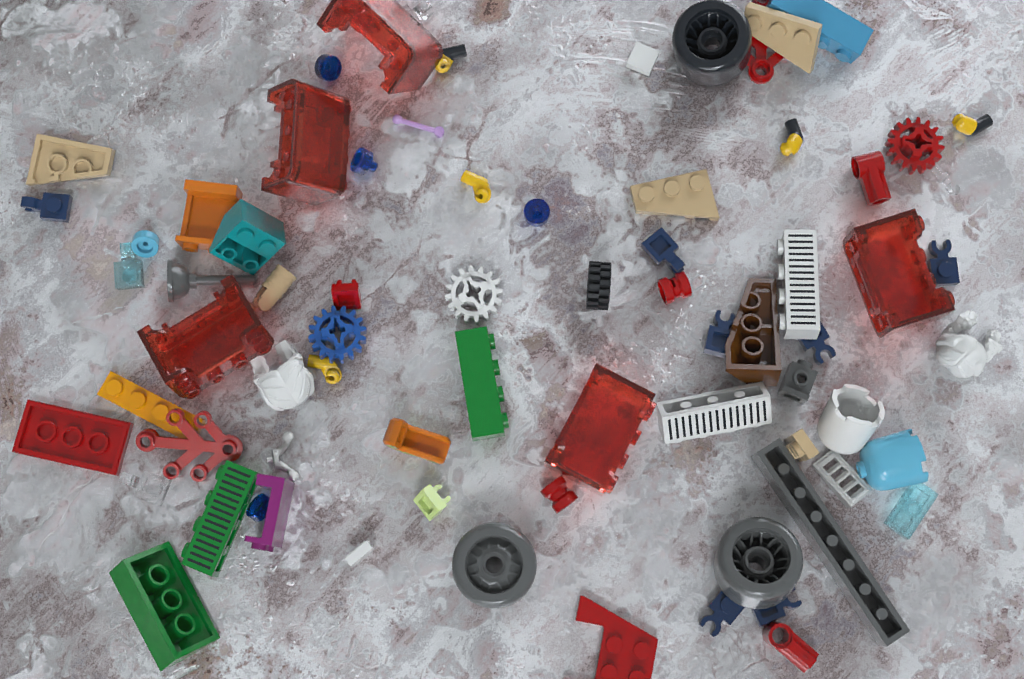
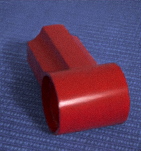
M875 151L852 157V172L854 177L860 180L867 205L875 206L889 201L891 195L884 176L885 161L882 153Z
M777 621L764 626L762 632L764 641L775 648L802 673H805L817 661L819 653L796 635L790 626ZM780 627L784 633L783 638L775 643L772 633L776 628Z

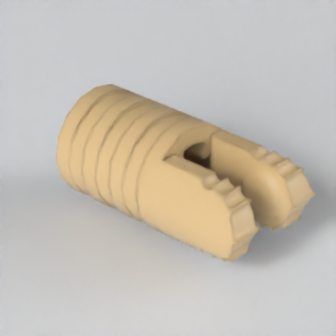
M277 264L265 282L262 283V287L257 292L256 297H254L252 302L254 308H259L260 311H269L277 300L283 297L297 278L287 269Z

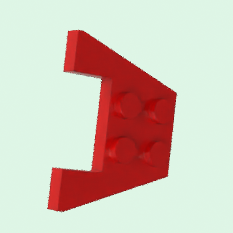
M580 595L575 620L604 627L594 679H651L658 639L587 597Z

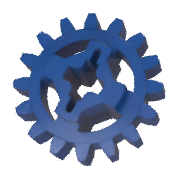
M333 305L329 313L322 309L321 318L318 316L313 317L316 325H309V332L312 333L308 336L309 343H314L311 346L312 351L317 352L320 350L319 358L322 360L328 356L331 364H333L335 358H339L341 364H344V357L347 356L349 359L354 360L353 352L361 354L362 347L360 344H366L367 342L366 337L363 336L367 334V328L362 326L363 318L355 319V310L346 313V306H342L341 310L337 311ZM330 322L327 327L323 328L326 323ZM335 327H338V332L341 334L340 343H338L335 337ZM350 341H353L350 346L345 348ZM325 345H329V346H331L332 348H334L335 350L330 349V348L326 347Z

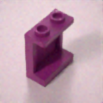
M257 473L255 485L271 490L262 537L257 538L245 535L244 541L252 543V549L273 552L274 547L282 548L295 483L286 478Z

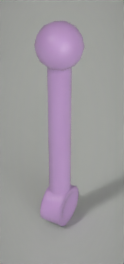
M399 114L394 115L392 118L395 124L402 123L432 132L438 138L444 136V129L441 126L433 128L403 119Z

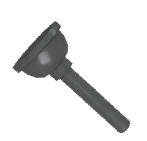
M173 260L167 261L169 302L185 297L190 289H197V286L256 284L255 275H197V273H189L188 268L183 264L175 263Z

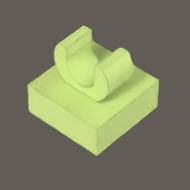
M429 484L413 499L429 521L437 517L451 499L450 496L444 499L439 496L437 492L442 488L440 484L434 487Z

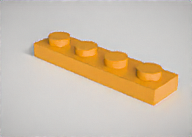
M110 371L97 395L179 438L187 437L177 426H171L166 420L167 413L174 408L181 409L185 414V418L198 433L201 431V428L194 424V414ZM177 413L171 414L172 420H180V416ZM199 417V421L205 424L206 421Z

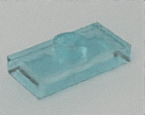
M923 483L908 486L883 524L904 539L909 540L939 494Z

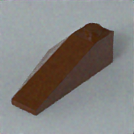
M749 278L725 344V371L746 384L763 381L765 386L777 387L781 375L776 279Z

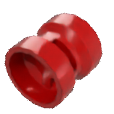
M684 271L676 273L672 278L664 277L657 280L660 295L666 305L673 303L677 298L685 299L692 296L691 286Z
M562 475L540 491L545 499L553 501L552 509L556 514L578 498L574 491H567V482Z

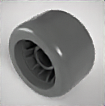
M765 517L745 518L733 524L723 534L714 556V575L722 592L736 604L750 609H766L784 601L799 581L803 569V553L797 538L783 524ZM749 564H759L762 567V571L752 569Z
M489 522L472 528L460 539L452 557V574L458 589L468 600L485 608H503L516 603L529 591L536 575L537 560L532 544L521 531L505 523ZM498 557L501 559L503 565L498 573H490L487 570L486 563L489 558Z

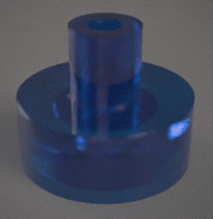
M323 54L317 58L314 69L318 78L334 81L339 77L342 65L336 56Z
M361 147L354 154L350 168L351 171L364 175L368 170L375 172L378 163L373 161L372 151Z
M542 199L528 201L524 207L526 222L534 227L546 224L550 217L549 205Z
M264 493L257 495L249 504L246 515L255 522H261L266 518L270 498Z

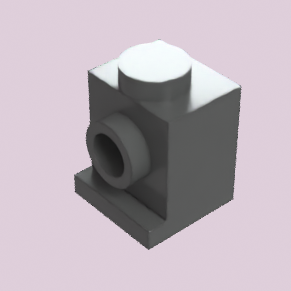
M800 359L797 363L792 361L787 367L777 394L804 404L810 397L809 394L818 371L813 370V364ZM796 376H803L805 378V382L799 383L796 379Z

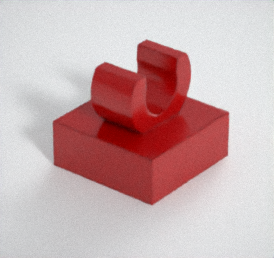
M352 279V283H342V280H338L336 284H332L331 294L336 310H341L342 306H346V310L361 309L362 301L359 283H357L356 279Z

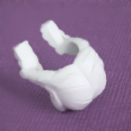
M971 310L960 314L954 322L950 323L942 331L941 336L936 341V359L938 363L948 368L955 377L961 379L979 376L983 372L986 363L990 362L993 356L1003 349L1000 344L1002 336L996 329L993 331L991 329L987 330L985 348L973 336L955 335V333L964 329H971L977 324L978 314Z
M283 340L275 345L277 354L285 361L278 369L269 371V366L266 364L262 353L249 357L254 373L253 382L260 389L266 404L277 411L296 408L298 405L303 404L315 390L313 375L305 368L302 355L291 348L287 340Z

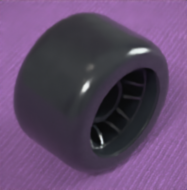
M704 0L687 8L678 18L672 35L676 64L684 76L700 85L718 86L735 79L747 66L752 50V32L745 14L737 6L724 0ZM709 45L718 46V48L713 50L707 49Z

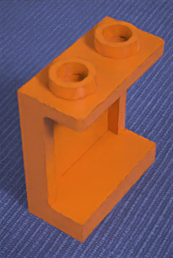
M185 179L184 191L187 193L181 233L176 235L175 241L184 251L198 252V249L208 250L209 253V248L224 215L242 199L243 193L238 185Z

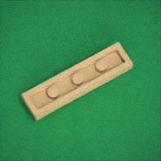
M803 429L784 439L787 444L785 447L792 457L799 462L809 460L819 454V451Z

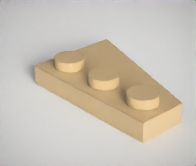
M752 2L745 6L744 14L749 21L753 37L810 74L814 70L823 24Z
M37 134L26 185L34 186L110 176L116 150Z
M707 169L636 184L629 188L636 214L675 215L691 219L698 217L709 218V220L718 221L720 218Z

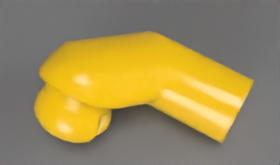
M465 170L461 177V182L473 187L474 198L478 203H487L491 198L488 180Z
M309 354L307 367L321 369L326 382L329 384H336L341 380L342 371L335 360L331 364L329 357L321 360L319 355Z

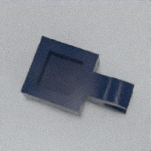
M43 192L42 200L22 196L20 207L25 208L27 212H40V218L45 221L69 223L73 198L68 194Z
M662 227L641 243V247L658 266L665 261L674 275L684 270L685 263L675 254L679 249L678 244Z

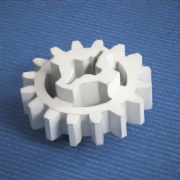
M472 265L469 266V272L467 273L462 268L459 269V277L451 276L454 284H446V290L451 292L445 295L446 301H452L448 305L449 311L456 309L455 318L458 319L463 315L465 323H468L470 318H474L475 324H479V318L481 317L489 321L488 313L491 312L496 315L497 309L495 305H502V300L497 298V296L503 295V289L496 288L500 285V280L495 279L492 281L493 272L490 271L484 274L482 266L478 272L474 271ZM472 279H480L483 282L479 283L473 281ZM462 284L463 291L456 297L457 290ZM469 287L472 291L478 293L479 303L474 297H470ZM492 292L491 301L486 306L485 298ZM470 307L476 309V311H468L464 308Z

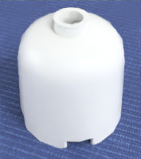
M844 384L841 389H834L818 421L817 432L820 440L827 448L839 454L849 455L859 452L870 440L884 419L885 409L882 402L878 400L876 403L874 399L868 396L870 391L858 385Z

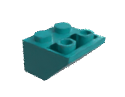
M240 199L224 215L209 248V253L254 275L286 244L284 222Z

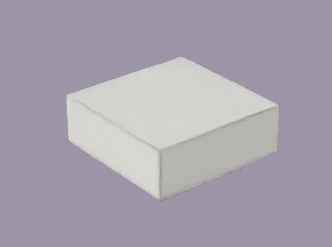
M636 41L626 67L650 76L660 51Z
M363 541L345 556V560L351 567H355L371 554L375 548L369 541Z

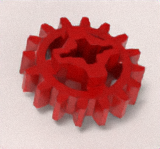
M917 117L913 123L910 118H906L903 124L900 122L896 123L893 127L894 129H891L887 136L890 139H887L884 146L890 147V149L885 154L886 156H893L894 159L891 161V165L900 164V172L904 168H908L909 175H912L916 169L919 174H923L926 168L931 170L936 165L935 162L937 163L942 158L939 153L945 149V146L939 143L944 137L936 136L935 133L939 128L934 127L931 129L929 127V120L921 124L920 117ZM905 132H909V135H908V136H907V135H903L902 138L900 137L901 134H903V133H905ZM929 154L928 158L920 161L921 156Z

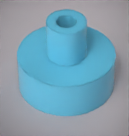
M141 230L134 234L131 248L136 255L149 258L158 252L160 241L155 233L149 230Z

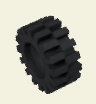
M589 261L586 309L608 311L611 262Z

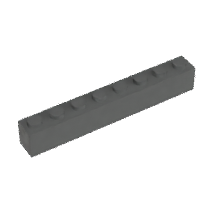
M777 439L752 455V459L877 645L887 647L907 634L910 629L781 439Z

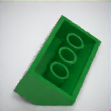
M169 541L123 559L109 572L160 672L185 660L220 639L216 628Z

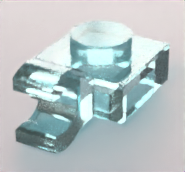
M131 242L120 243L121 262H113L115 289L145 288L143 261L135 260L136 254L132 251Z

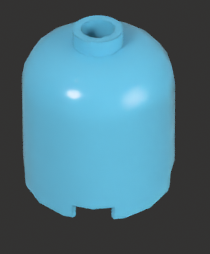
M907 429L868 441L860 450V462H856L859 477L865 478L866 482L877 491H888L927 482L929 474L927 471L923 472L921 462L926 461V456L918 436H911L912 429Z

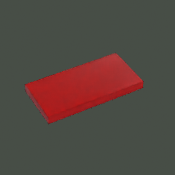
M27 399L12 452L119 476L134 424Z

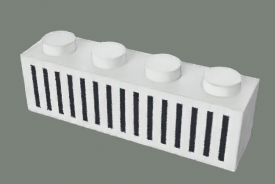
M784 229L782 239H777V255L782 257V264H778L777 279L782 280V288L778 289V304H783V313H779V330L784 331V339H817L820 332L817 230Z
M763 381L656 402L659 431L665 444L680 443L685 440L705 438L725 432L731 433L735 430L760 427L772 423L771 396Z

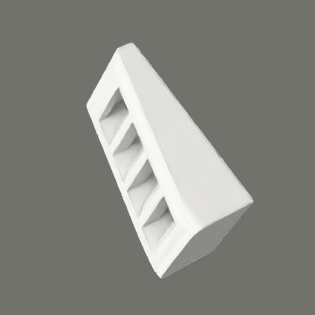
M830 450L812 464V467L846 509L854 506L872 491L839 453ZM834 459L836 464L826 471L823 466ZM841 468L844 472L833 479L831 475ZM848 477L851 481L841 488L839 483ZM856 486L858 490L849 496L846 492Z

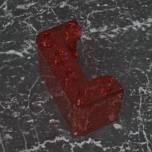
M331 0L316 23L325 33L332 32L336 28L340 31H347L349 26H351L369 40L384 55L378 67L384 71L385 79L380 86L388 94L420 90L443 56V48L440 42L396 0Z
M296 79L287 80L268 89L267 102L275 104L274 111L281 113L278 159L270 162V167L274 168L269 178H262L261 191L311 205L338 198L347 188L346 176L349 160L348 139L350 137L349 120L351 113L349 99Z
M916 209L854 227L843 239V249L874 331L879 338L942 319L955 310V299L951 291H947L943 287L935 288L936 279L927 268L925 251L918 245L917 240L922 236L925 224L922 217L917 215Z
M233 274L220 281L223 285V290L221 293L218 291L213 293L216 300L172 327L165 322L161 325L163 329L153 330L148 324L137 331L164 383L181 398L193 399L197 397L205 388L212 384L220 383L226 375L244 368L249 361L257 356L267 354L272 349L274 338L247 293Z
M596 363L578 401L556 439L554 447L549 451L544 461V466L600 496H603L605 492L610 494L619 479L618 476L614 475L616 469L622 470L630 456L625 453L629 444L635 446L642 431L638 430L641 421L647 422L657 403L653 402L656 394Z

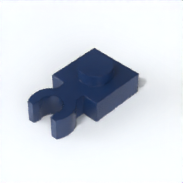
M949 239L943 242V250L937 248L936 240H932L928 245L930 254L934 256V258L927 261L930 287L952 286L960 283L957 257L948 256L952 248Z
M717 310L713 318L715 326L709 325L703 353L725 358V344L731 331L729 329L732 327L735 314L731 313L729 320L723 321L720 318L721 310Z
M821 321L817 339H797L804 351L812 348L814 351L813 359L817 365L824 363L820 356L821 352H826L830 359L836 356L834 348L826 345L824 342L830 336Z
M787 597L784 601L773 607L751 610L758 626L761 627L786 616L784 608L797 609L802 602L799 600L793 603Z
M720 590L707 606L713 613L702 617L699 625L703 627L707 621H712L714 629L710 635L714 637L721 631L722 621L731 625L745 607L730 600Z

